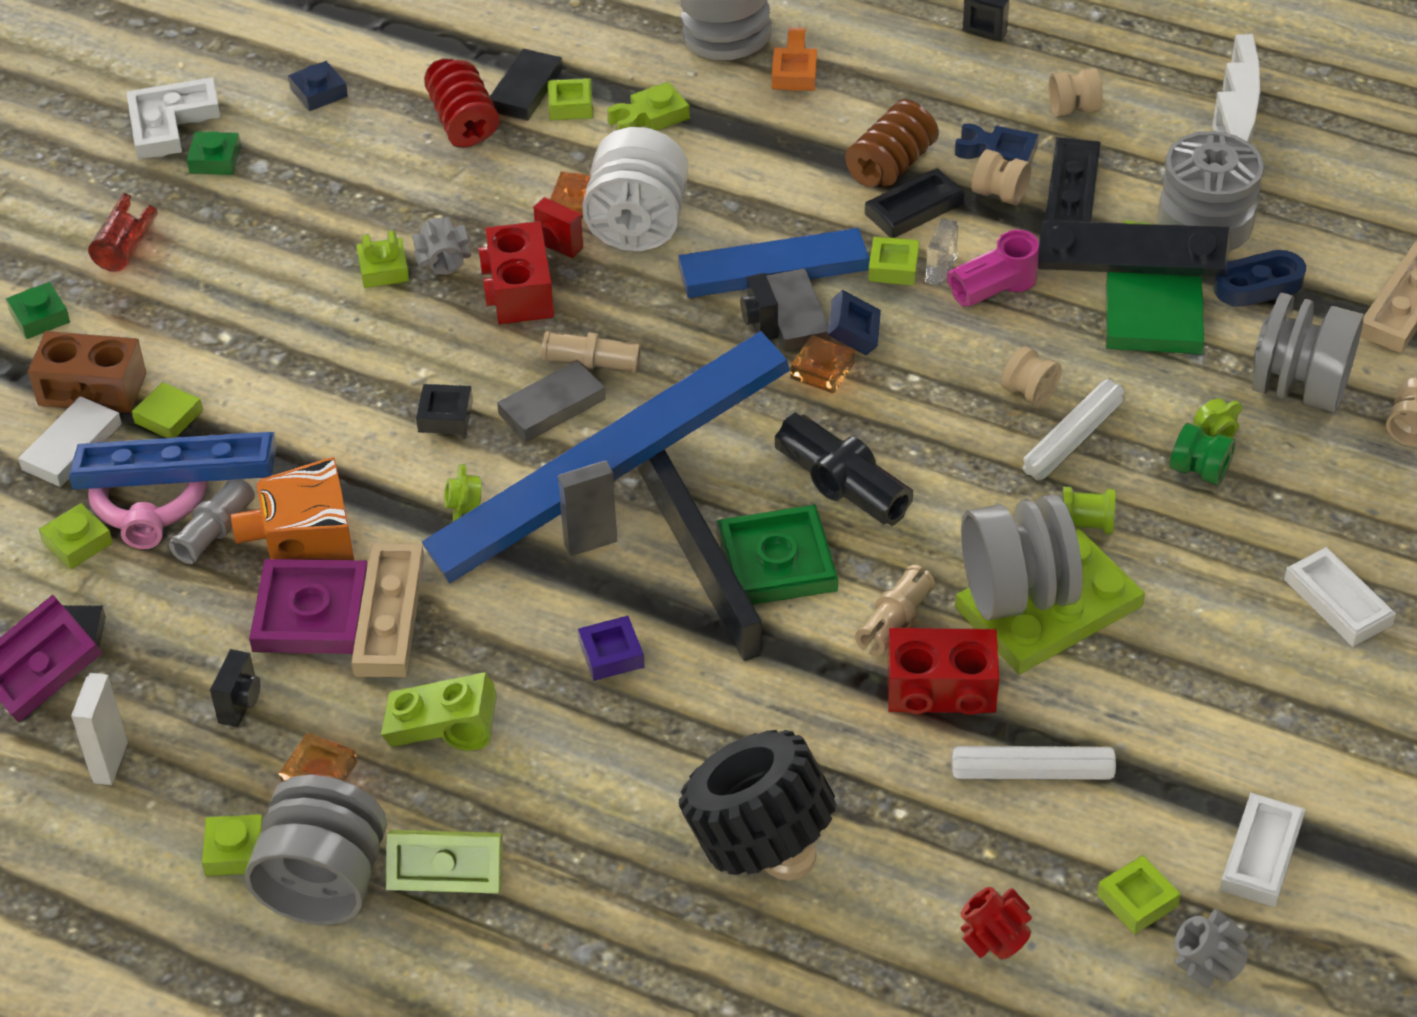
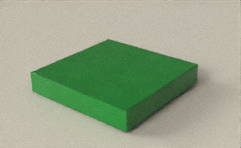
M1107 272L1106 349L1202 354L1204 346L1202 277Z
M816 504L716 520L721 550L752 605L838 591V576Z

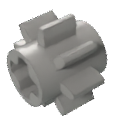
M450 217L427 220L422 226L420 234H413L412 236L418 266L424 267L429 264L434 275L450 274L458 271L463 264L464 258L471 257L468 246L470 240L465 225L454 228Z
M1216 909L1210 914L1208 920L1203 916L1195 915L1186 920L1177 932L1175 948L1180 956L1175 960V964L1185 970L1188 977L1205 988L1210 987L1214 977L1228 983L1236 978L1246 965L1248 951L1242 942L1246 940L1248 933L1235 925V921Z

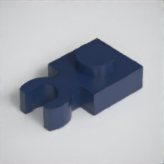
M963 124L961 138H957L955 141L954 155L962 159H974L980 157L988 149L1002 154L1003 159L1007 161L1017 158L1031 163L1038 148L1039 134L995 125L993 132L989 133L985 132L978 125Z

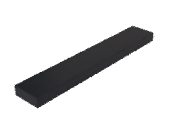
M664 449L637 466V469L743 661L761 656L762 621Z

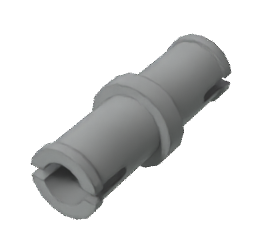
M243 479L228 480L225 486L210 501L201 502L194 509L193 518L178 535H175L169 541V548L172 554L186 564H193L215 539H221L229 533L232 528L230 514L241 512L246 505H249L254 500L255 494L252 487Z

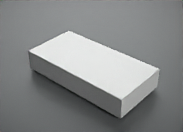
M80 396L18 458L21 469L62 487L69 479L77 444L105 442L122 425L119 412Z
M1327 547L1286 568L1284 580L1352 647L1393 626L1396 613Z
M89 673L86 676L71 717L93 783L112 786L128 740L109 676Z
M1250 793L1221 880L1220 891L1275 908L1306 809Z

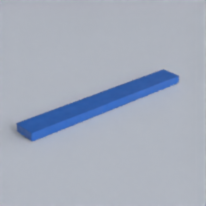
M762 331L756 333L421 541L426 552L448 583H452L561 514L558 475L607 460L613 472V481L791 371L788 361Z

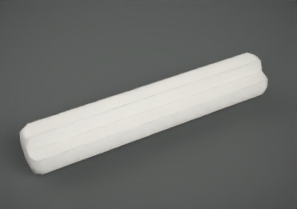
M1111 379L1102 381L1024 457L1025 465L1023 466V471L1025 474L1031 475L1035 480L1045 479L1123 402V387L1120 384H1115Z
M957 746L952 751L951 766L953 777L957 779L1110 780L1115 775L1116 756L1114 749L1111 747Z

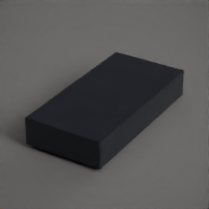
M522 48L489 96L498 114L528 121L547 94L548 81L556 80L563 70L562 57Z
M935 168L865 202V215L890 238H895L963 205L965 191L942 171Z

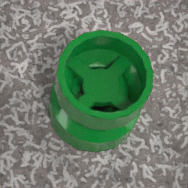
M1186 423L1175 442L1170 458V469L1183 474L1193 471L1200 474L1203 481L1219 486L1232 461L1236 439L1221 434L1212 437L1206 435L1202 427Z

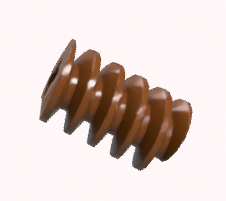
M909 99L899 100L867 132L858 138L857 142L847 149L845 155L847 168L859 184L867 187H875L878 184L890 186L898 180V176H901L908 170L909 166L918 160L919 156L928 150L929 146L938 140V125L933 116L915 101Z

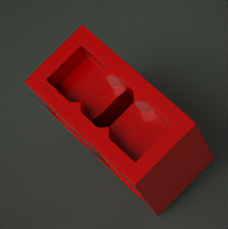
M541 221L485 227L487 246L478 247L482 275L491 274V278L483 279L486 307L496 306L498 325L554 318L552 284Z
M889 628L887 659L888 712H908L911 714L943 712L967 715L996 713L1000 680L997 629Z

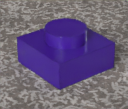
M629 616L578 628L579 644L593 681L645 668L644 653Z

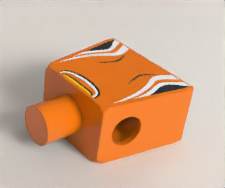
M335 457L260 479L256 484L260 509L230 514L236 544L266 539L270 559L354 560Z

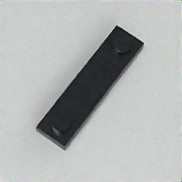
M1042 220L1038 269L1226 277L1231 233L1229 227Z

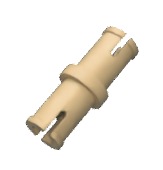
M546 330L542 342L541 360L573 363L578 360L588 371H594L595 367L637 373L640 362L641 343L600 339L599 333L589 332L586 337Z
M919 565L908 566L893 589L881 594L875 602V612L855 634V640L860 649L864 651L873 638H875L877 642L870 649L869 655L880 656L886 651L888 646L889 628H908L916 618V608L935 587V580L928 570L915 583L913 580L922 567Z

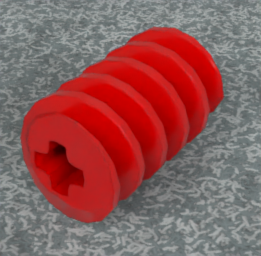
M443 58L434 61L427 68L424 76V85L451 144L455 147L466 148L488 139L497 130L500 123L499 114L494 108V103L490 99L489 93L484 87V82L474 64L466 60Z

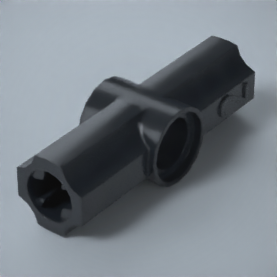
M794 412L783 420L780 430L775 435V448L810 472L811 479L821 494L833 501H838L844 496L883 525L888 523L890 526H893L904 518L906 510L913 502V489L876 464L873 453L864 442L856 437H848L842 441L804 414L799 415Z

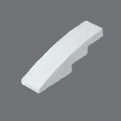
M1253 34L1235 35L1231 63L1226 64L1223 90L1217 93L1212 127L1213 131L1236 135L1251 143L1260 94L1259 59Z

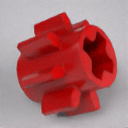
M993 887L982 889L964 905L960 916L966 922L960 928L964 933L962 940L980 959L989 951L1001 960L1011 957L1027 943L1032 931L1026 924L1032 920V916L1028 913L1029 905L1012 887L1002 896Z

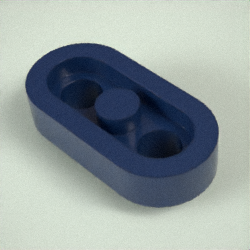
M1273 250L1227 262L1226 277L1215 276L1214 293L1219 300L1234 307L1248 306L1276 299L1280 293L1291 295L1298 292L1303 286L1306 263L1299 255L1287 250Z

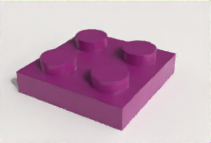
M264 559L249 636L252 652L353 654L368 562L363 560Z

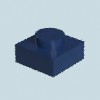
M327 60L288 75L290 89L309 112L348 97L346 82Z
M842 290L831 300L828 336L864 355H868L878 346L881 310Z

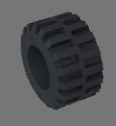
M777 729L745 736L713 753L689 776L690 780L681 789L682 797L679 799V807L710 863L720 872L727 871L731 875H739L747 872V874L758 873L763 869L774 868L781 865L784 861L794 858L821 836L820 832L828 827L832 820L831 814L836 810L835 795L805 739L801 735H795L793 731L783 730L778 732Z

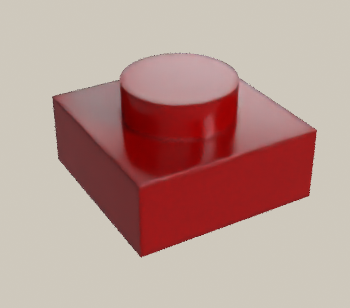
M546 197L542 198L533 207L534 222L541 221L545 247L556 250L573 259L584 248L581 214Z

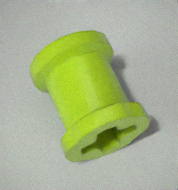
M1063 486L1062 501L1067 506L1074 527L1102 529L1104 534H1113L1116 501L1115 489H1107L1104 494L1073 492L1072 487Z

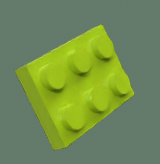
M1081 529L1075 530L1080 548L1083 580L1081 597L1076 604L1061 606L1055 602L1050 609L1040 610L1035 607L1028 595L1027 607L1022 614L988 621L978 611L970 588L956 594L955 608L975 629H997L998 654L1019 675L1143 607L1145 592Z

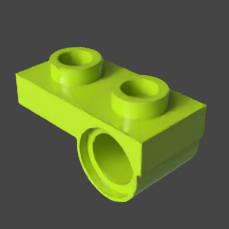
M483 672L391 691L388 695L381 735L390 747L442 737L448 745L464 751L480 750L489 744L497 699L495 685L487 673Z

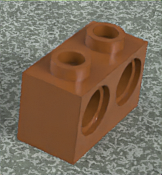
M55 331L44 332L28 369L36 402L39 406L69 408L81 396L120 413L132 412L147 373L138 338Z

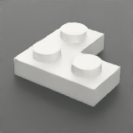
M213 77L126 91L138 160L181 153L182 149L177 125L221 118Z

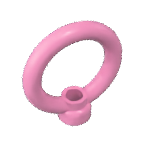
M208 481L188 482L186 489L181 495L170 503L158 508L148 502H138L132 505L130 510L121 509L115 506L109 499L111 487L89 489L88 499L91 509L100 520L112 527L121 529V537L127 545L136 549H150L160 543L163 527L186 517L199 505L206 494Z

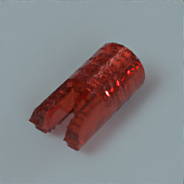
M126 193L120 196L88 246V253L92 261L102 269L110 272H118L126 267L159 214L157 208L148 205L142 211L139 219L128 213L131 207L132 196Z

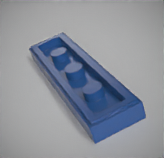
M859 228L678 255L679 270L687 298L747 289V276L765 273L767 276L805 268L809 279L867 271L869 270L870 262Z
M274 432L77 444L69 479L72 489L77 490L266 478L272 476L277 442Z

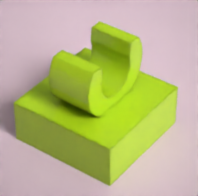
M393 230L387 231V240L371 242L369 234H365L362 237V243L356 244L363 288L409 282L402 237L397 238Z

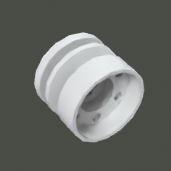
M628 127L613 131L601 140L595 152L590 171L591 178L587 184L586 194L582 203L583 219L591 233L605 244L629 251H645L658 248L671 239L678 226L679 213L682 207L681 199L685 193L688 179V159L682 148L669 136L653 129Z

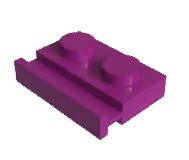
M53 594L0 637V702L18 722L23 720L103 653Z

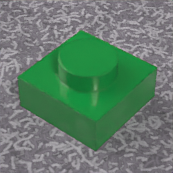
M195 131L187 157L189 174L233 175L241 149L239 133Z
M50 282L29 288L6 298L9 311L26 339L70 323L67 308Z

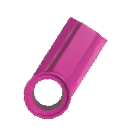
M1010 230L999 237L997 248L947 271V283L952 290L954 299L963 308L979 303L1003 290L1023 292L1032 288L1037 282L1039 241L1035 235L1028 231Z

